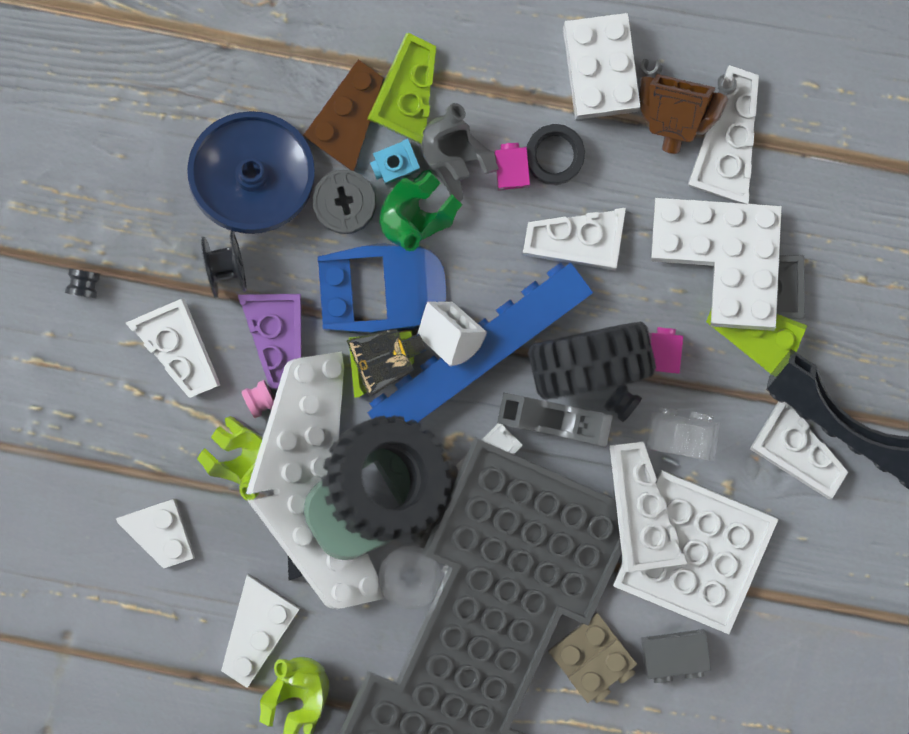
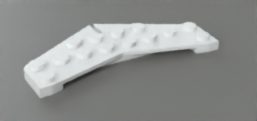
M342 351L293 359L285 365L246 494H252L273 489L274 495L247 501L327 607L333 609H341L383 599L381 582L369 555L365 554L353 560H338L331 557L317 542L304 516L306 497L311 489L322 480V477L327 476L328 470L323 469L324 461L326 458L331 457L329 449L339 439L344 376Z

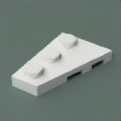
M626 208L602 213H586V215L559 217L528 222L522 255L615 271Z
M185 298L126 322L127 326L142 339L145 347L165 366V370L189 398L220 386Z

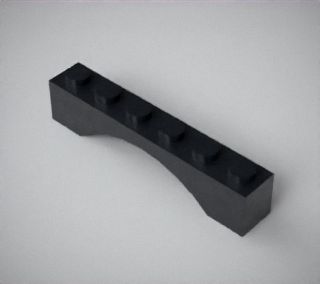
M791 349L769 375L766 390L769 391L770 395L778 402H785L793 407L803 419L812 420L821 426L822 430L830 437H837L845 442L848 448L855 454L864 455L870 459L880 471L889 472L894 475L904 487L909 489V436L886 434L854 420L830 397L821 381L817 366Z

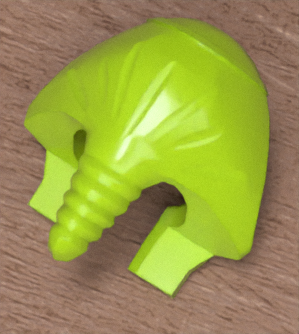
M232 416L226 417V426L232 434L219 426L211 438L223 450L228 452L242 448L241 455L230 461L219 462L204 448L197 457V460L203 465L210 476L224 478L240 484V494L246 501L256 499L259 492L246 494L263 437L248 429Z
M296 657L289 661L287 659H279L274 666V672L278 678L262 695L260 700L261 714L259 722L268 727H273L276 706L288 698L298 697L304 705L299 710L289 712L286 717L283 734H299V730L303 725L304 734H313L329 692V679L325 668L318 661L308 657Z

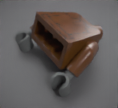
M646 58L641 62V69L645 73V77L641 78L639 88L640 110L644 120L649 123L650 132L664 136L662 150L667 153L677 154L681 150L682 141L693 142L697 135L706 134L720 120L728 102L727 95L735 91L737 82L735 79L731 88H723L721 85L725 74L718 78L717 82L719 91L714 93L715 87L660 75L662 64L658 59L656 60L654 70L647 71L649 61Z

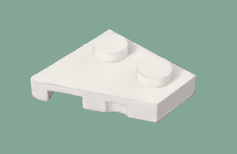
M175 498L116 518L117 523L161 567L167 568L195 558Z

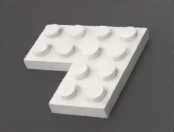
M655 198L651 261L714 266L711 326L774 331L776 328L782 206Z

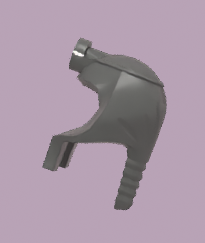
M452 103L446 109L445 115L436 117L424 129L422 134V152L427 164L432 170L436 171L444 186L447 187L449 194H452L461 202L463 200V189L460 180L470 176L465 162L479 160L484 174L496 172L499 168L495 161V152L484 147L470 133L469 125L463 120L466 116L465 109L458 103Z

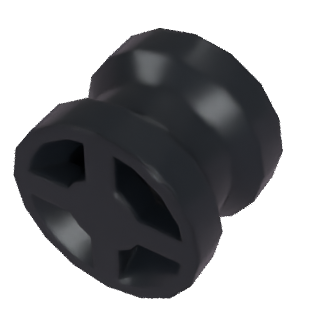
M69 268L68 275L71 279L70 284L65 289V293L97 298L95 284L100 280V273Z
M624 384L618 386L603 407L608 411L613 410L617 413L618 419L624 422L636 409L642 398L638 394H631L628 391V386Z

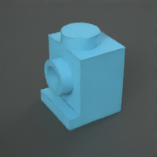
M408 139L373 153L375 161L370 162L376 179L383 178L385 184L420 171L419 164ZM393 156L400 160L399 165L395 168H391L387 164L388 159Z

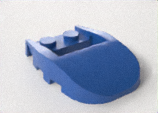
M379 243L317 257L322 327L324 331L338 330L361 334H387L417 329L420 327L427 302H446L444 267L439 257L428 248L418 246L416 250L410 252L396 244ZM383 257L387 319L355 322L350 259Z

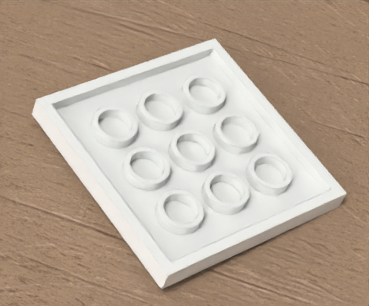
M661 470L656 485L660 496L665 500L667 509H665L671 526L675 528L678 537L676 540L680 552L684 553L687 564L624 572L622 561L613 586L730 634L778 522V518Z

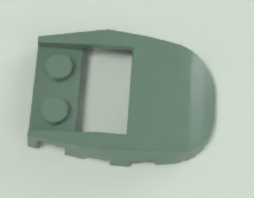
M378 449L371 452L364 462L363 469L374 463L399 506L402 505L410 489V476L405 463L395 453L386 449ZM322 480L307 495L304 504L305 520L321 548L331 557L338 560H353L391 542H379L378 539H363L360 536L361 533L352 534L346 530L345 525L347 523L344 520L337 521L332 515L336 511L334 505L327 506L324 496L329 495L328 487H322Z

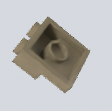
M597 612L593 614L589 625L582 623L548 650L549 654L587 703L592 700L596 703L602 701L611 692L608 688L617 680L622 684L636 673L633 669L637 665L636 661Z

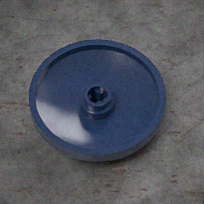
M246 111L227 115L212 123L200 134L189 155L187 174L192 197L207 218L233 232L258 234L284 226L302 211L313 190L315 169L310 147L295 127L275 115Z

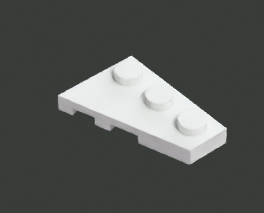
M778 402L750 450L827 499H832L848 471L824 443H821L809 428V424L790 405L785 402Z
M247 574L221 671L248 688L300 608Z

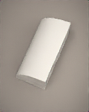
M427 302L417 336L450 366L461 364L471 358L482 345L486 335V331L453 302Z

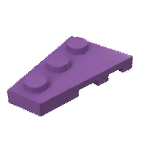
M301 294L238 295L270 389H278L285 365L290 360L302 358Z

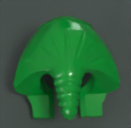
M426 169L422 171L413 181L402 178L390 191L381 208L379 224L384 236L390 242L410 252L418 248L420 241L451 227L457 211L463 205L451 194L437 212H426L419 207V200H426L441 183L432 174L431 170Z

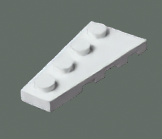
M729 65L722 82V87L726 89L731 88L736 79V89L733 93L727 95L728 102L720 120L704 135L687 186L749 205V182L751 178V157L754 143V120L756 116L759 75Z
M644 442L610 445L624 572L687 564L684 553L680 552L675 528L671 526L665 509H667L665 500L660 496L656 485L657 478Z

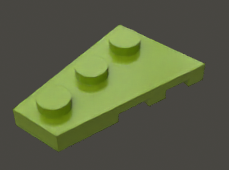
M410 33L405 34L368 117V120L422 145V134L427 126V118L430 111L429 99L433 83L435 45Z
M712 308L706 321L710 326ZM776 313V328L774 331L728 327L713 328L771 374L791 349L797 352L807 325Z

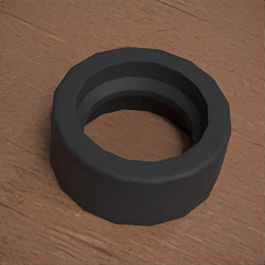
M550 124L543 126L532 134L527 143L529 171L537 180L545 184L560 185L569 182L579 173L584 164L585 148L583 141L575 130L566 125ZM552 136L566 139L572 146L574 153L570 167L559 173H550L544 170L539 165L536 157L539 144L544 139Z

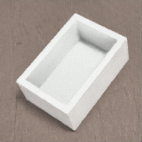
M628 13L565 21L563 32L575 120L637 112L640 109V100Z

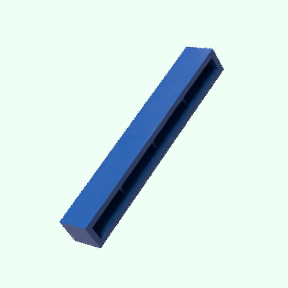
M560 262L546 273L549 276L548 280L541 285L534 281L521 291L524 297L514 304L510 299L496 309L499 316L491 322L484 318L477 323L486 331V335L482 345L471 358L461 364L450 366L442 358L438 360L434 355L420 365L423 372L415 378L408 374L397 382L395 387L398 390L387 397L385 393H382L369 404L373 409L367 412L371 419L384 415L387 418L397 415L403 416L405 422L412 419L419 422L593 294L592 290L572 263L564 266Z

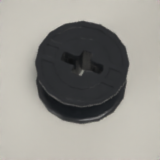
M230 231L231 247L211 251L205 237L201 238L206 273L214 298H218V282L238 278L242 291L247 292L242 256L235 232Z

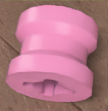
M265 380L258 382L257 387L253 389L246 388L241 391L255 419L260 417L263 411L267 409L272 410L275 398Z

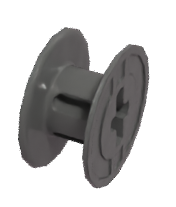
M335 170L325 175L316 185L313 193V209L318 220L329 230L339 234H353L364 229L373 219L376 210V195L370 182L360 173L351 170ZM341 189L345 190L348 199L353 198V203L349 204L351 211L349 215H345L342 206H336V201L341 200L339 190Z

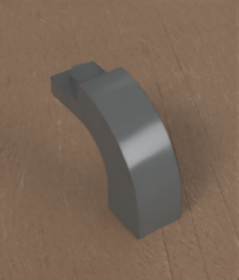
M503 392L497 423L607 447L613 415Z

